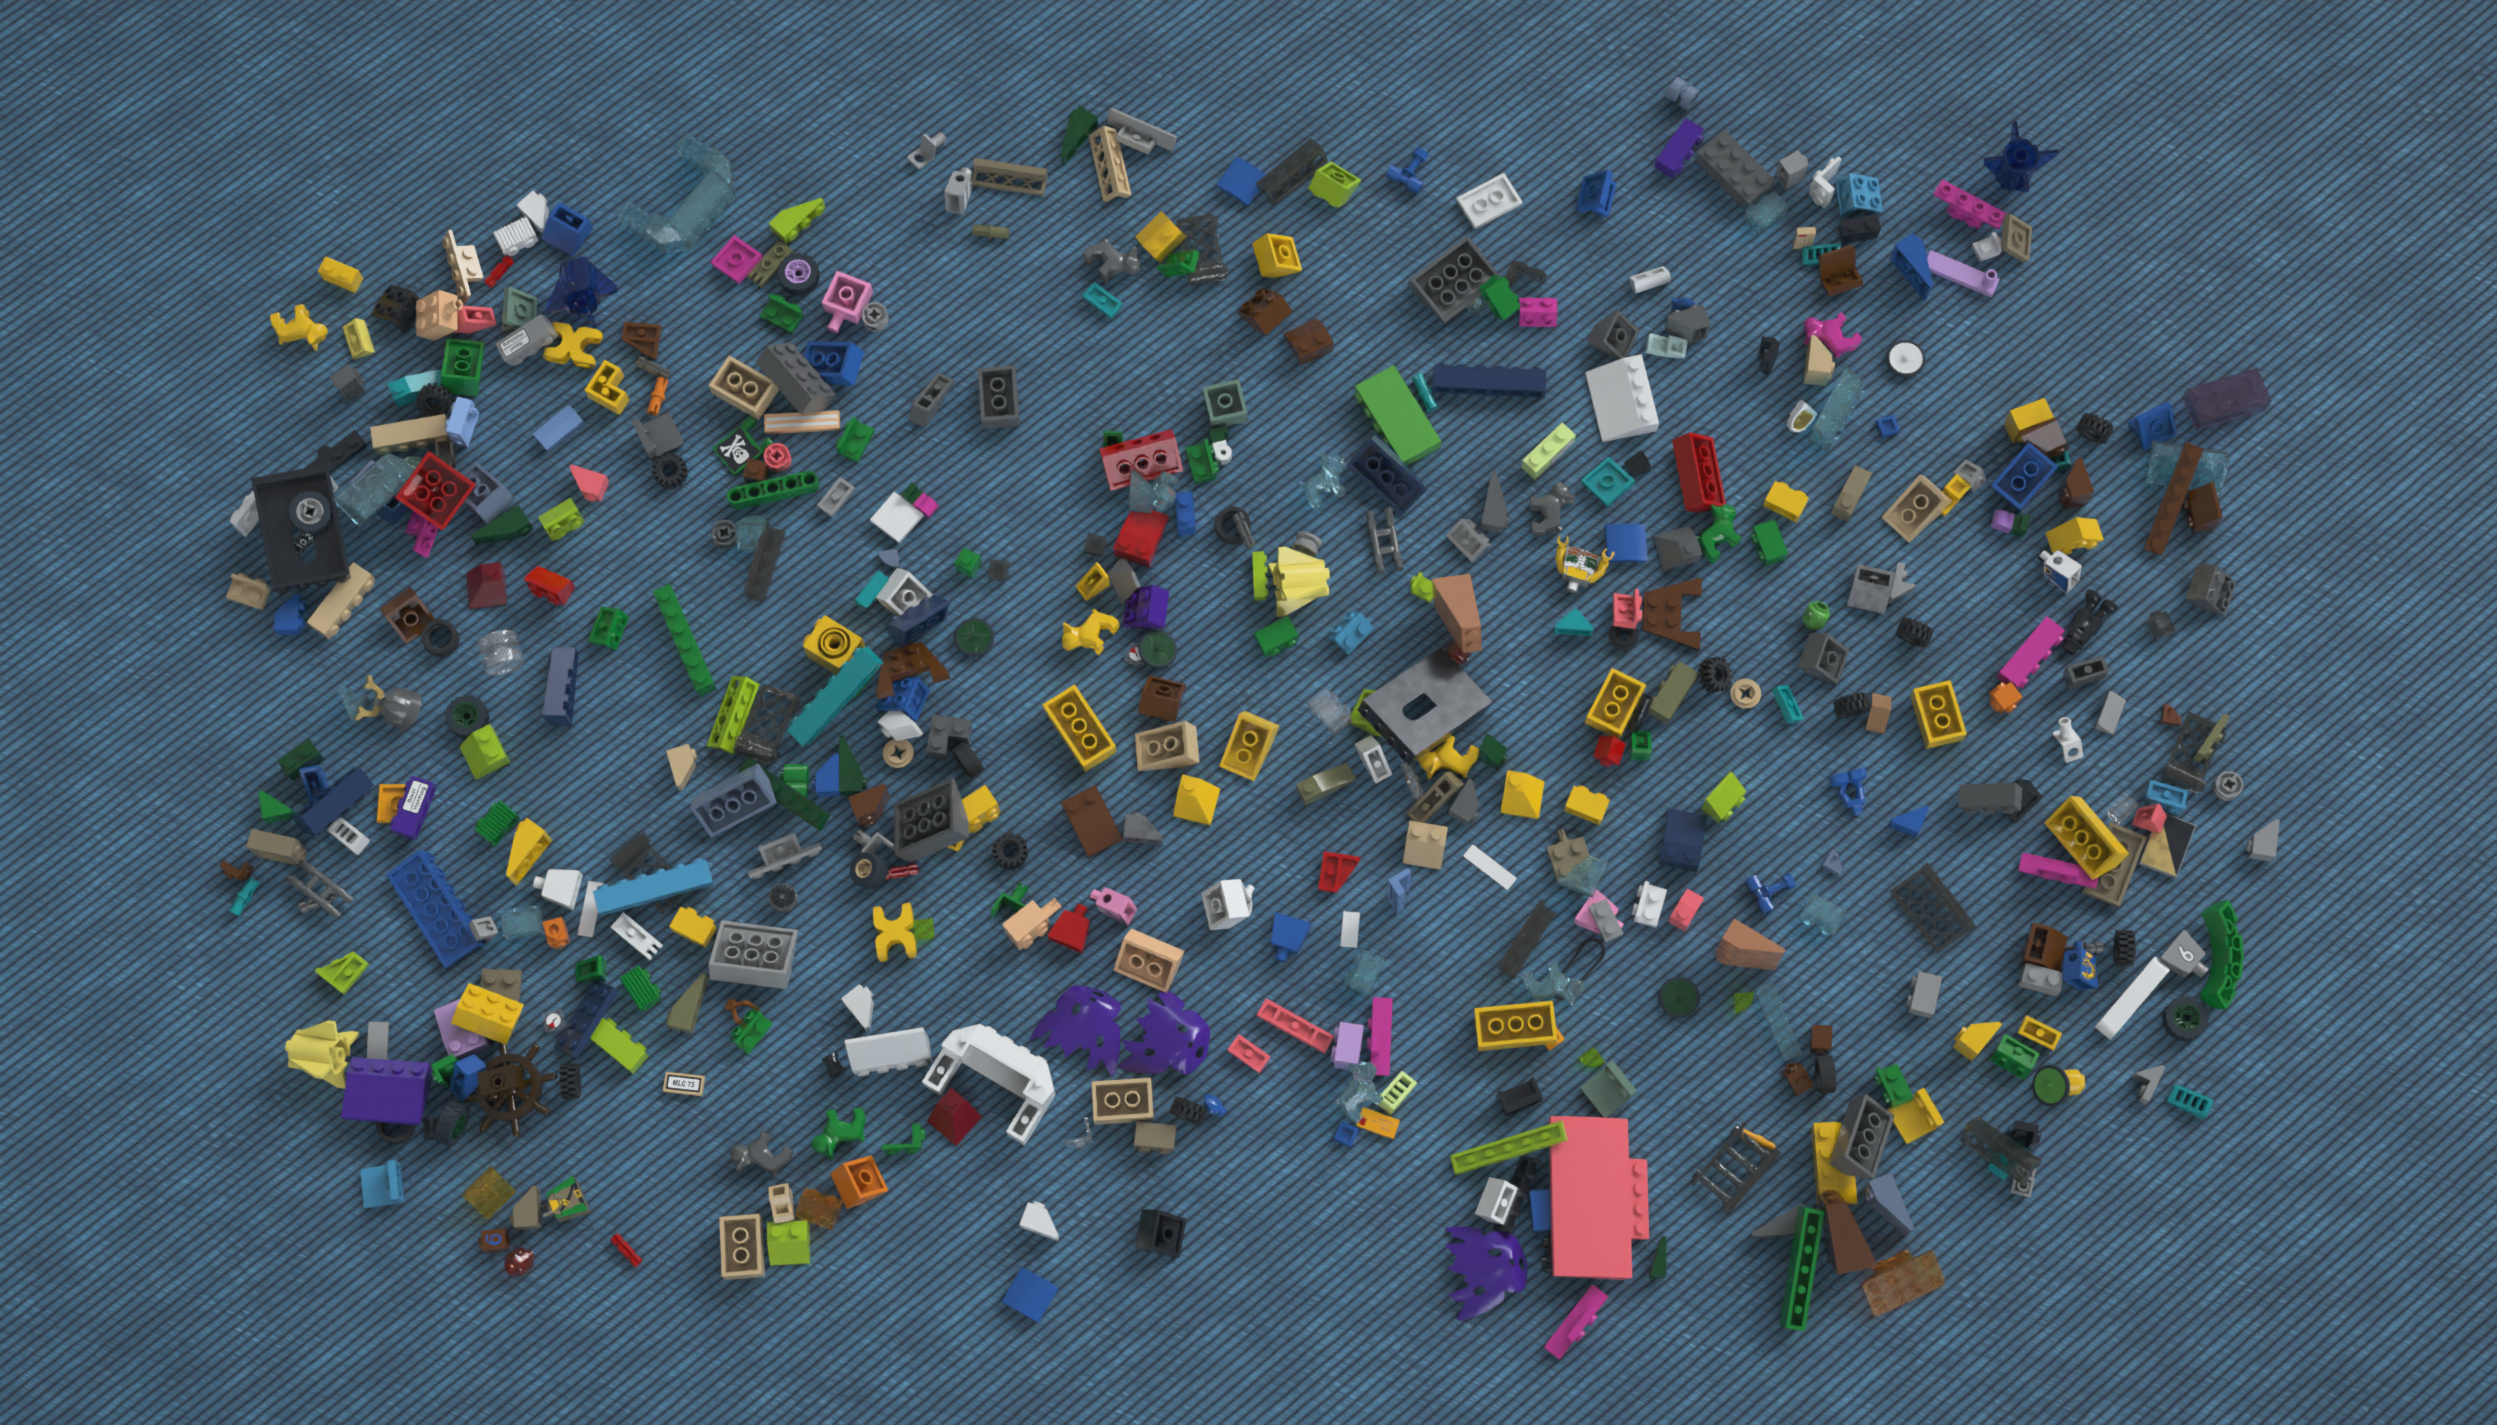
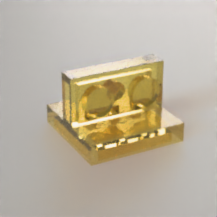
M490 1166L461 1195L488 1220L517 1191Z

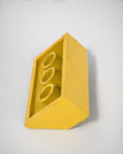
M2070 796L2044 822L2092 880L2117 867L2129 854L2081 797Z
M1822 1122L1813 1123L1811 1126L1817 1206H1819L1817 1195L1823 1194V1191L1830 1189L1838 1191L1847 1205L1858 1204L1855 1177L1844 1175L1829 1164L1842 1123Z

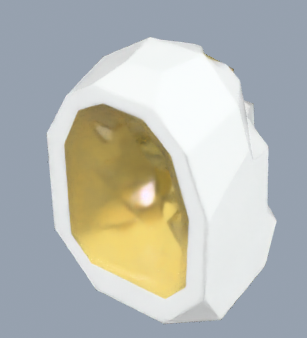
M1800 400L1790 413L1787 427L1792 432H1801L1814 421L1817 413L1807 403Z

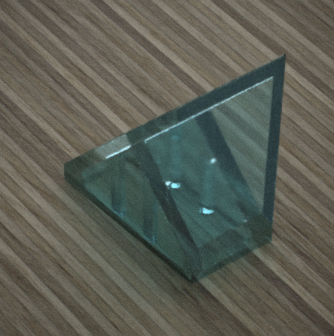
M747 515L734 523L738 549L740 551L757 550L759 539L767 525L765 516Z

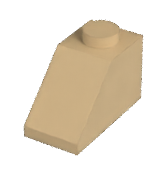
M689 744L666 751L679 791L685 788L696 768L695 760H698L695 749H691Z

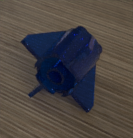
M2013 121L2010 142L2005 146L2002 155L1986 157L1983 163L1997 178L2002 189L2029 192V183L2034 172L2055 158L2059 151L2058 149L2039 151L2038 147L2030 143L2028 139L2020 138L2017 121Z
M586 257L563 262L560 264L559 279L547 303L546 313L550 315L566 309L570 314L573 312L577 313V316L587 315L593 328H595L597 324L594 312L597 310V306L601 304V298L617 293V285L588 261Z

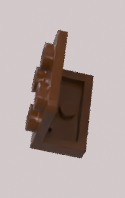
M1853 245L1819 256L1820 284L1828 297L1863 286V279L1856 270L1855 248Z

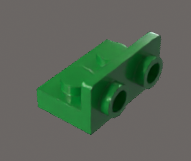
M1188 250L1169 253L1166 264L1157 265V270L1162 272L1163 276L1169 278L1194 273L1199 252Z
M769 294V302L760 314V318L793 335L804 317L801 307L795 303L789 304L780 295L774 296Z
M853 416L851 421H847L844 427L845 432L842 437L840 436L837 439L835 446L839 455L858 463L873 437L875 429L858 422L857 418Z
M1204 439L1202 444L1186 447L1194 484L1215 480L1216 472H1219L1217 461L1213 462L1212 455H1215L1213 445L1208 443V439Z
M601 606L588 641L592 644L603 645L612 650H617L629 616L619 609Z
M754 1008L745 1014L744 1021L740 1026L734 1028L731 1033L732 1036L729 1038L730 1041L748 1055L773 1024L760 1011Z
M2004 1034L1990 1060L2025 1080L2040 1053Z
M451 1054L431 1064L433 1079L440 1086L443 1085L447 1089L450 1088V1084L446 1077L453 1076L455 1063L460 1061L456 1056Z
M1898 1064L1882 1070L1880 1067L1876 1068L1875 1075L1873 1076L1874 1081L1878 1087L1881 1086L1883 1100L1886 1104L1889 1103L1891 1109L1914 1100Z

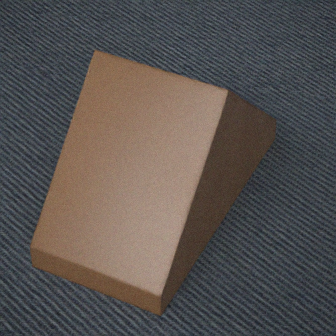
M1872 693L1871 709L1868 713L1865 730L1881 734L1885 733L1891 711L1892 697Z

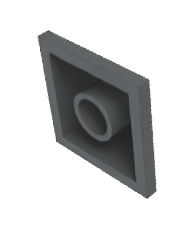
M1615 310L1594 325L1587 341L1597 351L1619 360L1628 356L1640 330L1619 310Z
M1689 526L1652 536L1663 571L1700 562L1702 552L1697 537Z

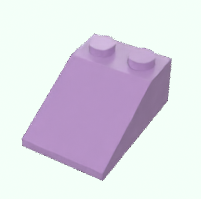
M459 999L435 1009L434 1013L448 1055L453 1054L459 1060H462L492 1047L487 1037L451 1024L456 1007L460 1001Z

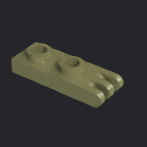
M778 240L747 275V278L751 280L754 277L753 283L757 284L759 282L758 286L763 288L777 273L780 262L786 256L794 253L793 250Z
M2223 714L2194 756V760L2200 763L2203 758L2208 759L2214 750L2210 747L2213 743L2218 744L2223 736L2220 732L2230 718L2228 714Z

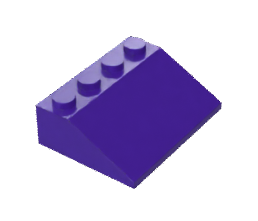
M352 1057L347 1072L341 1118L420 1125L433 1078L430 1063Z

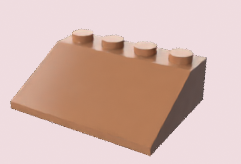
M1734 919L1722 937L1714 956L1717 957V961L1724 965L1775 970L1786 949Z

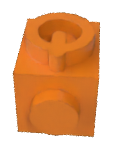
M2003 682L1989 692L1991 695L1989 699L1991 701L1990 705L2000 714L2012 712L2017 708L2016 704L2022 699V695L2012 682L2007 685Z
M562 917L542 922L548 945L551 948L561 949L570 943L567 927Z

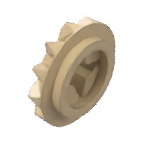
M1740 679L1731 688V700L1742 709L1752 708L1758 704L1761 698L1760 687L1753 680ZM1750 689V698L1745 697L1741 699L1742 692L1740 691L1746 692Z
M892 739L883 749L884 760L889 766L896 769L904 768L907 764L911 763L914 756L912 745L905 739L900 741ZM895 747H897V749H899L900 752L904 751V753L901 754V760L897 756H893L894 754H896Z

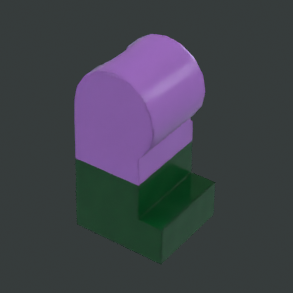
M1995 510L1991 527L2005 533L2024 537L2028 529L2030 516L2025 514L2021 516L2003 510Z

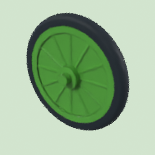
M2045 1065L2035 1073L2032 1088L2039 1102L2046 1106L2054 1107L2062 1104L2067 1099L2070 1092V1081L2065 1071L2060 1067Z

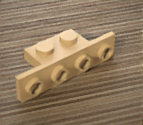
M448 230L442 240V245L447 252V262L452 269V279L457 286V295L462 303H466L471 296L467 282L482 281L484 277L474 245L456 246L453 232Z

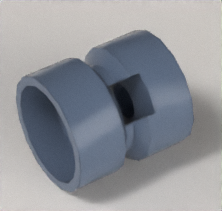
M1677 77L1669 86L1665 97L1672 102L1677 101L1678 106L1687 111L1696 101L1700 91L1692 85L1687 86L1686 81Z

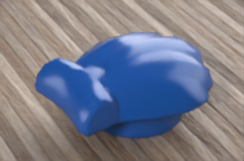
M1672 298L1671 312L1686 310L1688 307L1696 305V303L1689 298L1678 300Z
M1204 1095V1107L1209 1113L1213 1115L1217 1113L1222 1118L1227 1113L1226 1107H1223L1216 1096Z

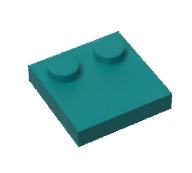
M1607 457L1581 480V483L1608 507L1635 484V480L1610 457Z

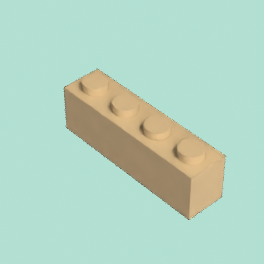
M445 414L370 427L373 449L377 454L388 455L394 451L406 452L416 447L422 449L433 444L444 445L446 442L451 441L445 430V424L448 419Z
M354 562L349 567L351 578H347L346 582L337 583L307 621L312 629L329 640L338 633L340 625L349 619L354 607L362 602L365 593L374 586V577Z

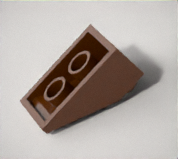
M1096 785L1061 802L1062 809L1088 858L1123 840Z

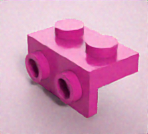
M1519 298V326H1557V298Z

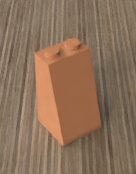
M1470 574L1432 579L1434 607L1462 653L1481 651V624Z

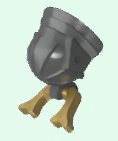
M367 675L366 684L363 686V689H370L375 692L376 698H374L373 709L367 711L362 706L357 707L358 713L354 720H360L362 717H374L381 712L386 718L385 723L395 726L400 731L408 730L419 714L421 707L420 694L418 692H411L408 689L395 687V690L389 691L384 695L383 690L373 682L372 676Z

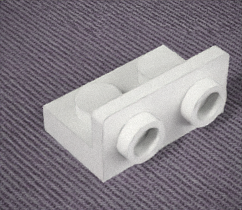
M1645 881L1644 886L1640 885L1637 897H1640L1639 904L1635 903L1632 915H1635L1634 922L1656 928L1667 890L1649 885L1648 881Z

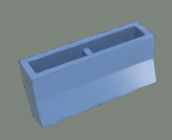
M568 405L534 432L533 436L547 452H550L582 426L584 421Z

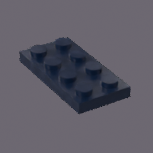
M595 980L589 986L588 993L584 999L578 1004L573 1017L568 1020L565 1030L557 1038L554 1048L574 1058H578L619 992L615 988Z

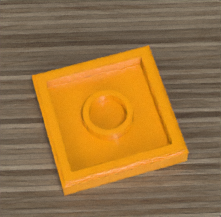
M379 784L378 823H391L393 816H396L398 802L401 798L403 799L405 794V784Z

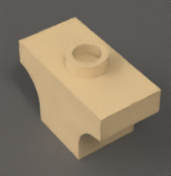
M789 1184L769 1187V1201L774 1223L794 1220L793 1194Z

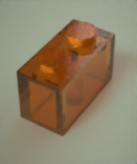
M806 1188L800 1196L795 1217L832 1230L839 1220L843 1201L835 1196H828L815 1189Z

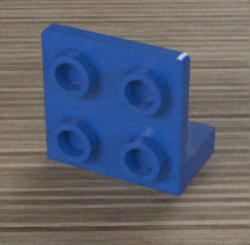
M906 677L892 681L895 695L879 699L875 709L877 711H901L911 720L917 722L930 689L919 677Z

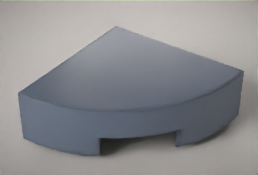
M897 549L878 552L883 563L891 568H900Z
M1832 849L1822 867L1839 877L1842 870L1839 855Z

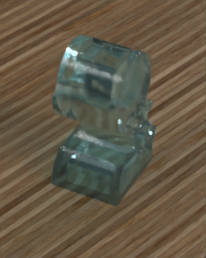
M1164 471L1151 484L1153 494L1156 495L1153 498V504L1159 510H1165L1175 500L1176 493L1171 488L1179 480V478Z

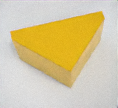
M1097 562L1075 587L1083 598L1088 601L1109 587L1110 581L1108 575Z

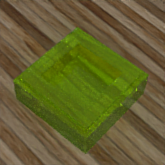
M933 918L913 920L916 941L935 939Z

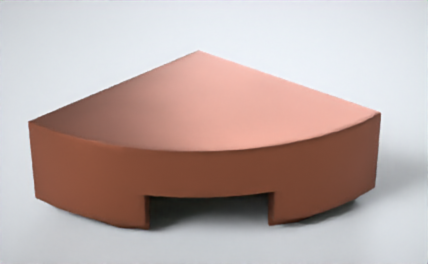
M2163 704L2160 724L2180 727L2181 718L2172 706Z

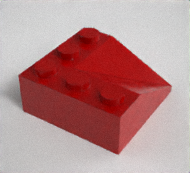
M428 451L395 498L443 531L476 484Z

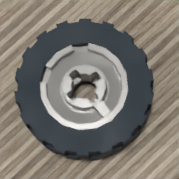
M316 491L299 493L289 505V517L292 525L304 534H318L320 531H324L329 526L330 520H332V509L328 499L321 493H316ZM313 510L314 516L311 517V515H308L307 511Z

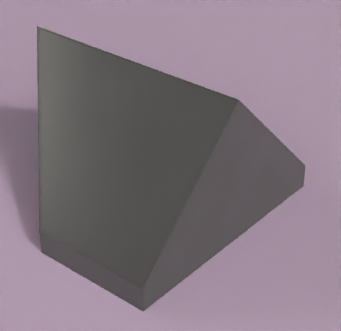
M1124 557L1120 558L1108 573L1121 604L1137 588L1141 587L1134 570Z

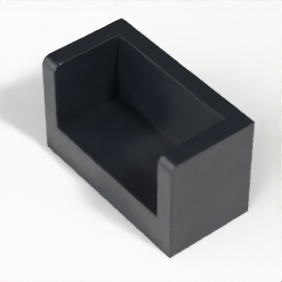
M1534 1077L1504 1092L1498 1091L1496 1094L1506 1117L1543 1100Z

